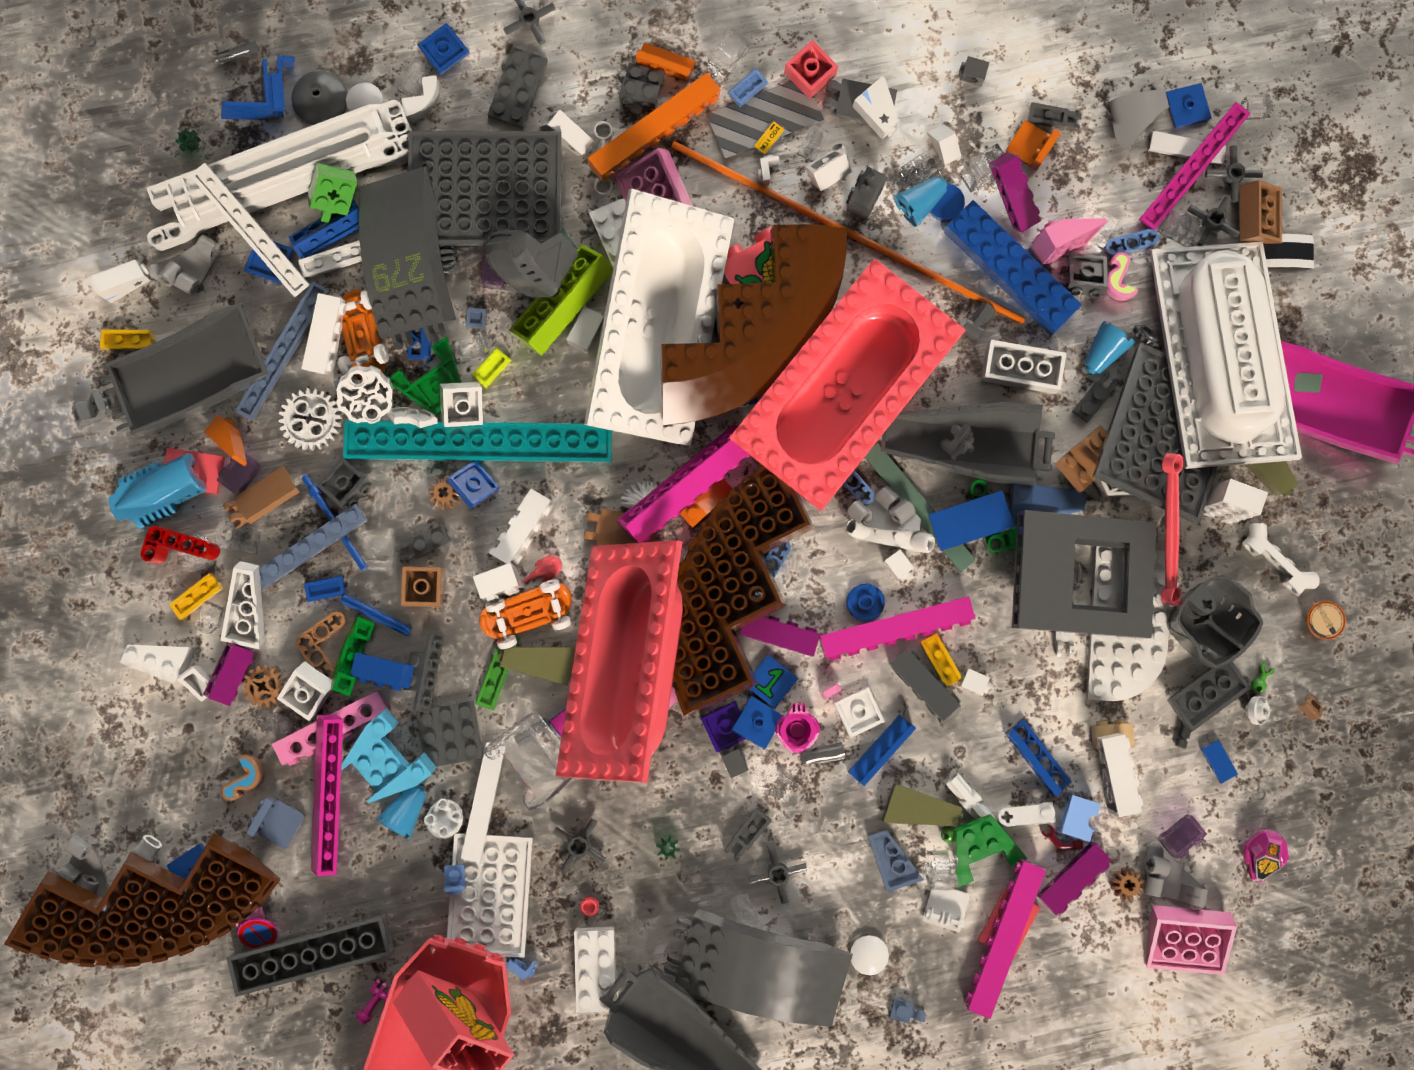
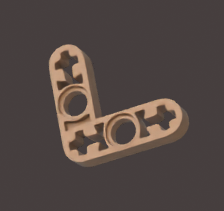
M342 612L329 614L302 633L296 640V646L307 663L315 669L323 666L325 670H331V680L335 667L319 644L346 625L347 617ZM335 616L342 617L340 620L341 624H333L331 626L333 630L331 631L330 626L326 622L328 621L331 624L335 621ZM320 626H324L327 630L326 635L323 637L317 635V628ZM302 639H309L308 645L310 648L315 647L316 649L310 651L307 646H302ZM314 653L321 655L322 659L318 664L312 662V655ZM320 668L318 671L325 675L324 670Z

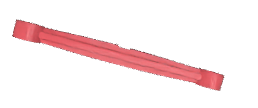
M1167 453L1162 462V468L1167 473L1165 500L1166 586L1161 592V601L1163 604L1177 606L1181 600V589L1177 587L1179 559V473L1183 467V457L1180 454Z

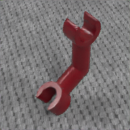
M1047 824L1051 829L1049 834H1045L1044 831L1040 830L1041 834L1048 837L1059 850L1083 849V841L1081 840L1062 842L1054 833V828Z

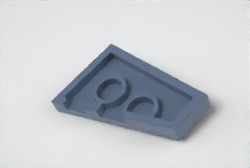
M886 829L868 835L887 893L924 880Z

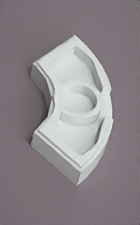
M411 407L391 408L389 413H387V416L394 424L410 423L422 428L438 423L437 417L424 409L419 411L411 409Z

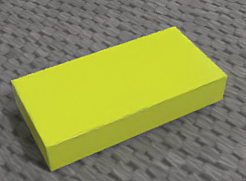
M496 347L474 371L472 377L487 388L511 362V359Z

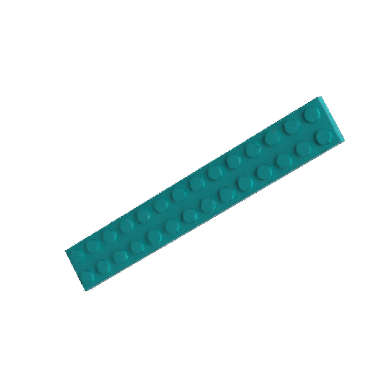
M344 421L343 459L612 463V430L580 423L483 422V425L444 427L442 422H438L437 424L419 428L410 423L394 424L392 421H377L371 424L368 422Z

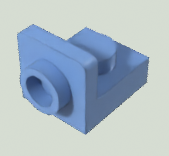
M465 864L444 866V892H449V895L461 894V891L466 889Z
M511 957L506 964V968L522 980H525L527 976L531 978L538 969L535 967L537 963L535 959L528 969L525 967L526 964L519 958L514 959Z

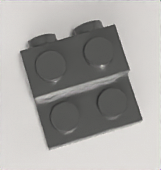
M629 63L619 93L620 100L627 105L637 104L647 110L651 108L656 109L665 72Z
M1070 252L1068 255L1066 289L1074 296L1081 294H1090L1092 298L1104 296L1108 287L1107 256Z
M341 457L318 483L317 487L338 506L347 510L354 504H358V500L362 495H367L370 492V486L373 483L346 459Z

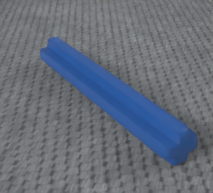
M344 594L340 602L405 636L409 635L411 626L348 594Z

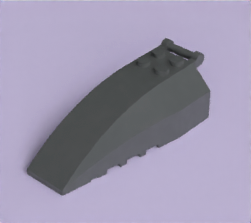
M999 402L974 406L901 411L882 435L881 452L995 483L1035 486L1037 470L1052 471L1051 455L1055 433L1040 431L1043 405ZM1039 438L1045 439L1043 463H1037Z
M623 967L620 971L621 974L610 989L599 998L604 1005L610 1008L603 1031L610 1045L640 1065L652 1070H761L682 986L654 967L636 975L628 968ZM628 978L630 980L629 984L616 1001H612L611 999Z

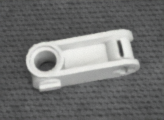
M1053 802L1005 808L997 813L996 821L1001 827L1055 823ZM1005 813L1006 816H1010V819L1007 820V823L1004 819L1002 820L1001 816H1003Z

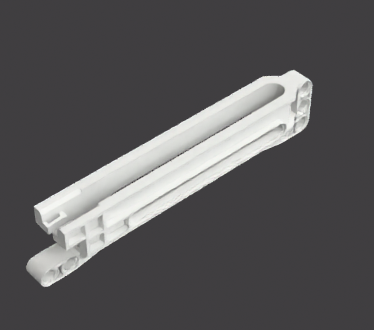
M390 100L382 104L360 107L211 163L208 166L246 211L252 213L308 192L316 163L358 173L366 169L392 165L408 159V149L404 148V146L409 143V131H412L400 102ZM394 109H399L398 113L391 114ZM406 126L403 131H398L399 127ZM389 150H395L392 155H386ZM195 170L146 188L152 204L160 212L166 215L175 211L180 221L178 223L171 222L149 231L147 241L157 250L164 251L183 244L207 229L229 221L191 178L190 174ZM180 230L177 236H173L175 231ZM162 236L161 241L156 243V239Z

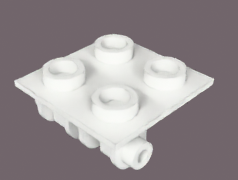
M933 883L922 921L960 933L961 928L965 925V920L963 919L971 894Z

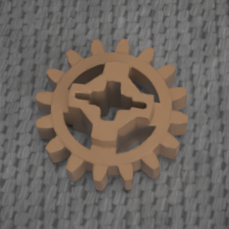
M267 665L264 668L257 666V671L254 669L249 670L251 676L245 675L244 677L247 679V682L242 683L243 686H246L242 693H248L245 699H252L251 705L258 703L260 708L264 707V705L271 707V702L277 704V697L284 688L282 684L286 682L285 680H280L282 673L276 674L277 668L270 670V667ZM266 673L263 678H257L258 675ZM260 683H265L269 690H263V686ZM266 694L272 695V696H271L270 698H268V699H265V700L262 699V698L265 697Z

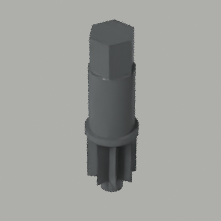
M255 40L216 53L217 57L214 60L216 63L220 62L223 65L258 52L260 49Z

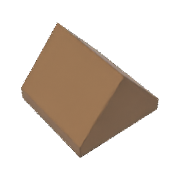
M1308 695L1297 706L1310 720L1319 719L1324 709L1312 695Z

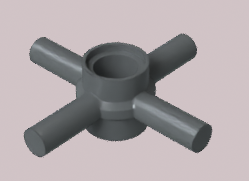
M515 0L521 11L519 20L504 27L505 34L508 35L523 27L533 32L539 45L544 44L546 41L538 28L539 18L556 10L554 4L551 3L535 11V9L527 7L523 0ZM527 17H533V20L526 21L525 19Z
M1233 145L1229 147L1230 165L1225 170H1206L1205 178H1223V181L1230 185L1231 202H1238V183L1243 178H1262L1263 170H1245V167L1238 163L1237 146ZM1231 171H1234L1237 174V177H1234L1231 174Z

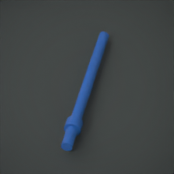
M308 474L304 475L301 479L309 489L308 493L311 498L316 500L329 521L335 518V515L322 497L319 487L315 486ZM348 535L342 537V542L360 570L365 571L368 569L367 564Z

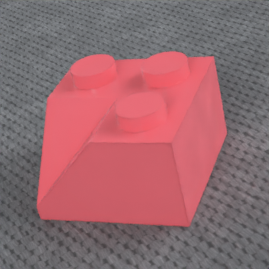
M812 40L785 64L784 74L810 99L829 80H832L837 75L838 66Z

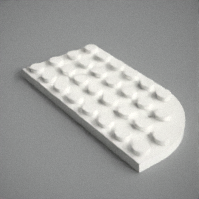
M1095 546L1091 606L1120 608L1123 548ZM1157 551L1155 557L1156 575L1154 576L1155 594L1153 596L1155 611L1152 618L1154 626L1152 638L1141 639L1090 635L1086 699L1102 701L1125 700L1145 691L1160 675L1167 657L1169 637L1167 621L1170 615V605L1163 604L1161 601V592L1166 586L1165 551Z

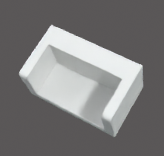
M584 306L566 339L568 344L588 353L595 334L601 323L604 322V316Z

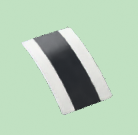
M1282 234V243L1263 244L1267 267L1314 268V242L1312 235Z

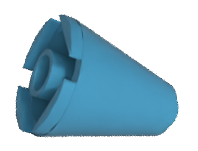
M935 176L898 193L894 197V202L899 210L902 209L905 213L903 215L905 219L916 227L921 224L944 196L948 185L942 177L938 178Z
M1103 321L1084 362L1085 370L1092 375H1095V373L1101 374L1131 348L1135 341L1132 338L1130 340L1126 339L1127 334L1113 324L1108 323L1107 325L1106 321Z
M417 785L404 790L377 817L376 821H382V825L410 840L427 795L424 793L425 788Z

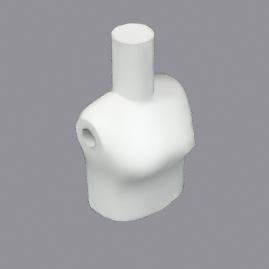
M145 835L135 847L133 853L153 863L162 844L153 836Z

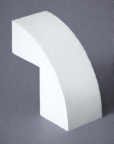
M437 75L422 77L423 96L401 98L402 107L409 123L423 118L435 106L440 92V82Z

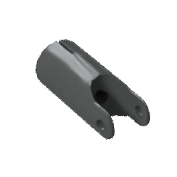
M839 742L815 747L810 751L801 753L800 759L803 764H823L845 759L843 744Z

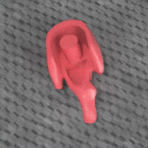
M548 555L535 563L537 568L524 579V583L527 584L531 580L544 578L542 582L553 579L562 570L561 559L556 555Z

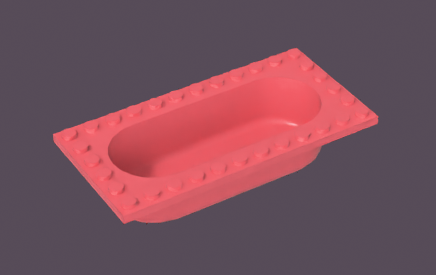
M874 258L728 439L821 512L966 329Z
M671 540L592 546L555 776L637 783L648 782L651 756L661 744L667 724L683 613L682 594L677 585L683 542Z

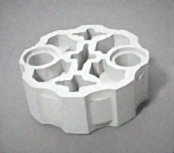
M357 365L350 368L338 381L336 403L339 410L344 412L349 420L356 423L368 422L371 424L380 421V418L385 413H389L393 404V385L390 378L386 377L381 372V369L375 366L362 367ZM354 374H360L363 378L361 380H355L352 376ZM380 383L386 388V393L380 388ZM362 392L368 394V397H365V395H361ZM344 397L347 399V401L350 400V404H348L346 401H343ZM372 408L375 409L377 413L375 415H371L367 412V410Z

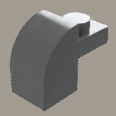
M100 392L92 393L89 400L76 402L72 406L77 426L94 423L111 415L106 397L102 396Z

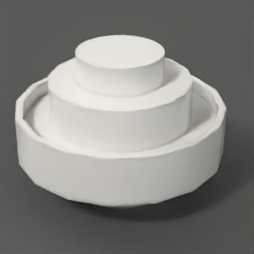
M1254 696L1246 705L1245 713L1252 724L1263 725L1269 717L1270 707L1264 697Z

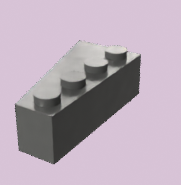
M906 649L890 663V667L908 687L912 688L915 696L925 702L931 714L937 715L941 719L939 723L945 727L961 712V705L959 704L961 701L954 693L950 694L946 690L947 686L941 679H935L933 676L934 672L928 665L923 666L919 662L921 658L915 651L910 652Z

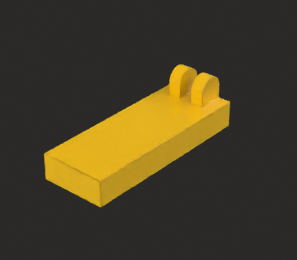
M101 329L100 348L103 350H140L153 344L152 341L155 340V336H153V331Z
M209 573L169 605L177 617L183 620L221 591L223 585L221 582H218L216 576Z
M937 633L920 642L938 677L947 687L963 679Z

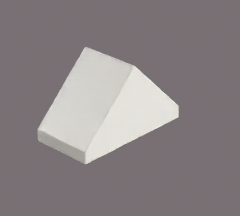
M943 124L927 132L944 166L961 157L956 134Z
M192 666L177 676V680L201 702L207 698L203 693L210 677L202 666Z

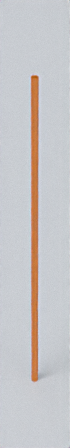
M676 141L671 146V148L826 226L847 228ZM847 228L848 237L979 303L990 304L997 312L1023 325L1026 317Z

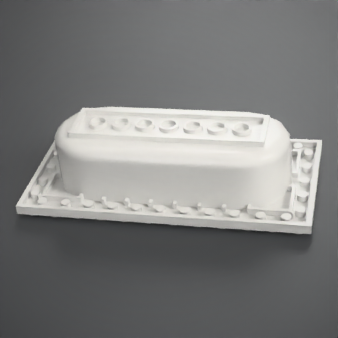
M628 189L583 425L691 446L696 421L684 424L663 425L661 344L711 343L716 317L715 289L723 281L734 218L635 189Z
M1263 242L1152 249L1150 251V259L1185 469L1292 461L1303 458Z

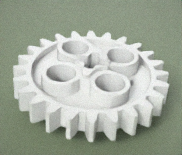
M307 388L306 394L299 390V396H296L294 393L292 394V401L286 399L288 406L282 405L285 412H279L284 419H280L278 422L284 424L280 430L287 431L283 436L289 438V443L295 442V447L297 448L302 445L303 450H307L309 446L310 450L314 451L315 445L322 449V443L327 446L329 445V438L335 440L332 435L333 433L339 434L336 427H342V425L337 420H341L342 417L337 415L340 410L339 408H334L337 403L336 401L331 402L332 397L330 395L326 397L324 391L319 394L317 389H314L312 393ZM303 404H306V405H307L306 411L303 412V413H300V411H299L300 406H302ZM321 408H325V414L318 416V411ZM298 415L309 419L313 417L316 420L327 421V423L308 422L305 419H295L294 416ZM298 423L303 424L301 431L295 430ZM318 426H321V428H322L321 433L318 434V435H315V434H314L315 428L318 427Z

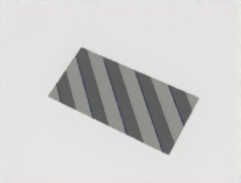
M792 81L754 95L742 107L733 103L706 114L725 158L754 148V145L773 122L784 128V131L779 136L782 137L824 120L814 96L808 99Z

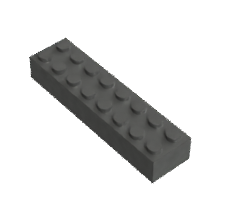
M382 913L237 952L227 957V963L235 997L386 957L393 954L395 948L387 915Z

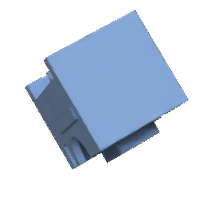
M1065 793V797L1070 799L1065 801L1061 820H1059V824L1062 827H1056L1055 830L1090 842L1092 833L1095 830L1089 827L1088 822L1092 816H1099L1098 812L1101 804Z

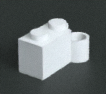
M842 142L833 144L828 153L805 166L812 184L820 191L828 189L832 184L844 179L852 172L848 162L849 156Z

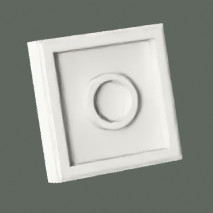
M869 686L833 702L849 738L885 722Z

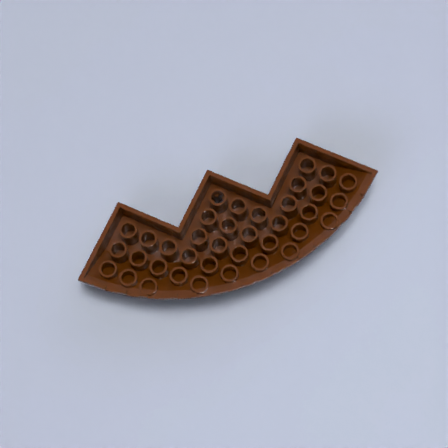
M815 224L773 225L770 230L773 283L718 284L715 289L718 343L661 344L660 369L663 425L684 424L721 415L759 397L771 387L830 314L835 305L844 273L847 253V228ZM735 302L741 305L739 309H736V305H733Z
M760 466L750 476H746L741 483L728 492L729 494L721 502L717 503L707 520L701 524L702 527L698 534L692 539L687 555L678 571L677 585L682 594L683 613L673 681L676 690L675 694L683 716L722 702L759 684L735 631L787 606L763 554L814 529V525L799 494L764 466ZM758 592H761L762 596L759 599L756 598L759 596Z
M215 833L208 840L185 879L130 852L103 898L48 871L4 945L28 955L33 953L40 955L42 959L48 960L51 958L59 960L63 964L77 963L81 967H95V965L107 966V968L117 965L135 967L140 966L141 963H158L166 961L173 956L186 955L193 952L194 949L203 945L207 946L214 939L221 938L229 933L236 924H241L267 899L281 878L250 851Z

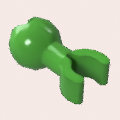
M1266 663L1259 665L1260 674L1258 678L1251 682V689L1256 693H1262L1266 690L1267 685L1265 681L1267 676L1274 673V668H1270L1265 673Z
M946 827L942 830L941 838L944 842L951 843L954 841L953 828Z

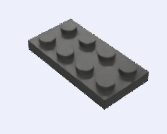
M512 47L487 114L488 118L524 129L547 66L548 58Z
M1230 662L1219 668H1209L1167 699V701L1188 731L1193 732L1251 689V687L1234 663Z

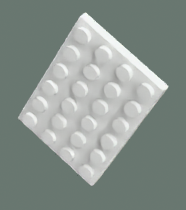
M466 833L454 834L452 865L465 864L466 889L462 890L461 894L450 895L447 939L455 940V937H460L467 940L466 943L482 944L486 946L485 950L501 954L504 957L524 958L526 952L533 837L487 835L481 863L461 859Z

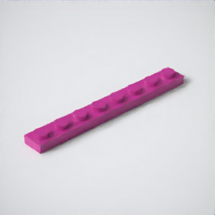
M1235 102L1144 212L1139 221L1149 229L1155 230L1251 113Z

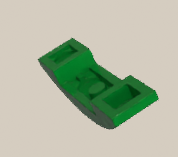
M356 617L343 642L335 665L331 684L332 691L350 697L356 680L354 676H350L355 653L362 654L365 643L370 640L375 623L360 617Z

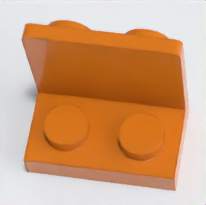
M1025 120L1008 145L1006 152L1018 155L1023 163L1037 171L1061 132L1054 129L1052 134H1049Z

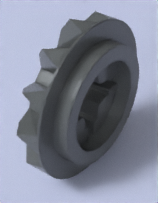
M1137 324L1134 327L1133 332L1140 341L1150 347L1157 348L1159 346V337L1153 330L1145 325Z

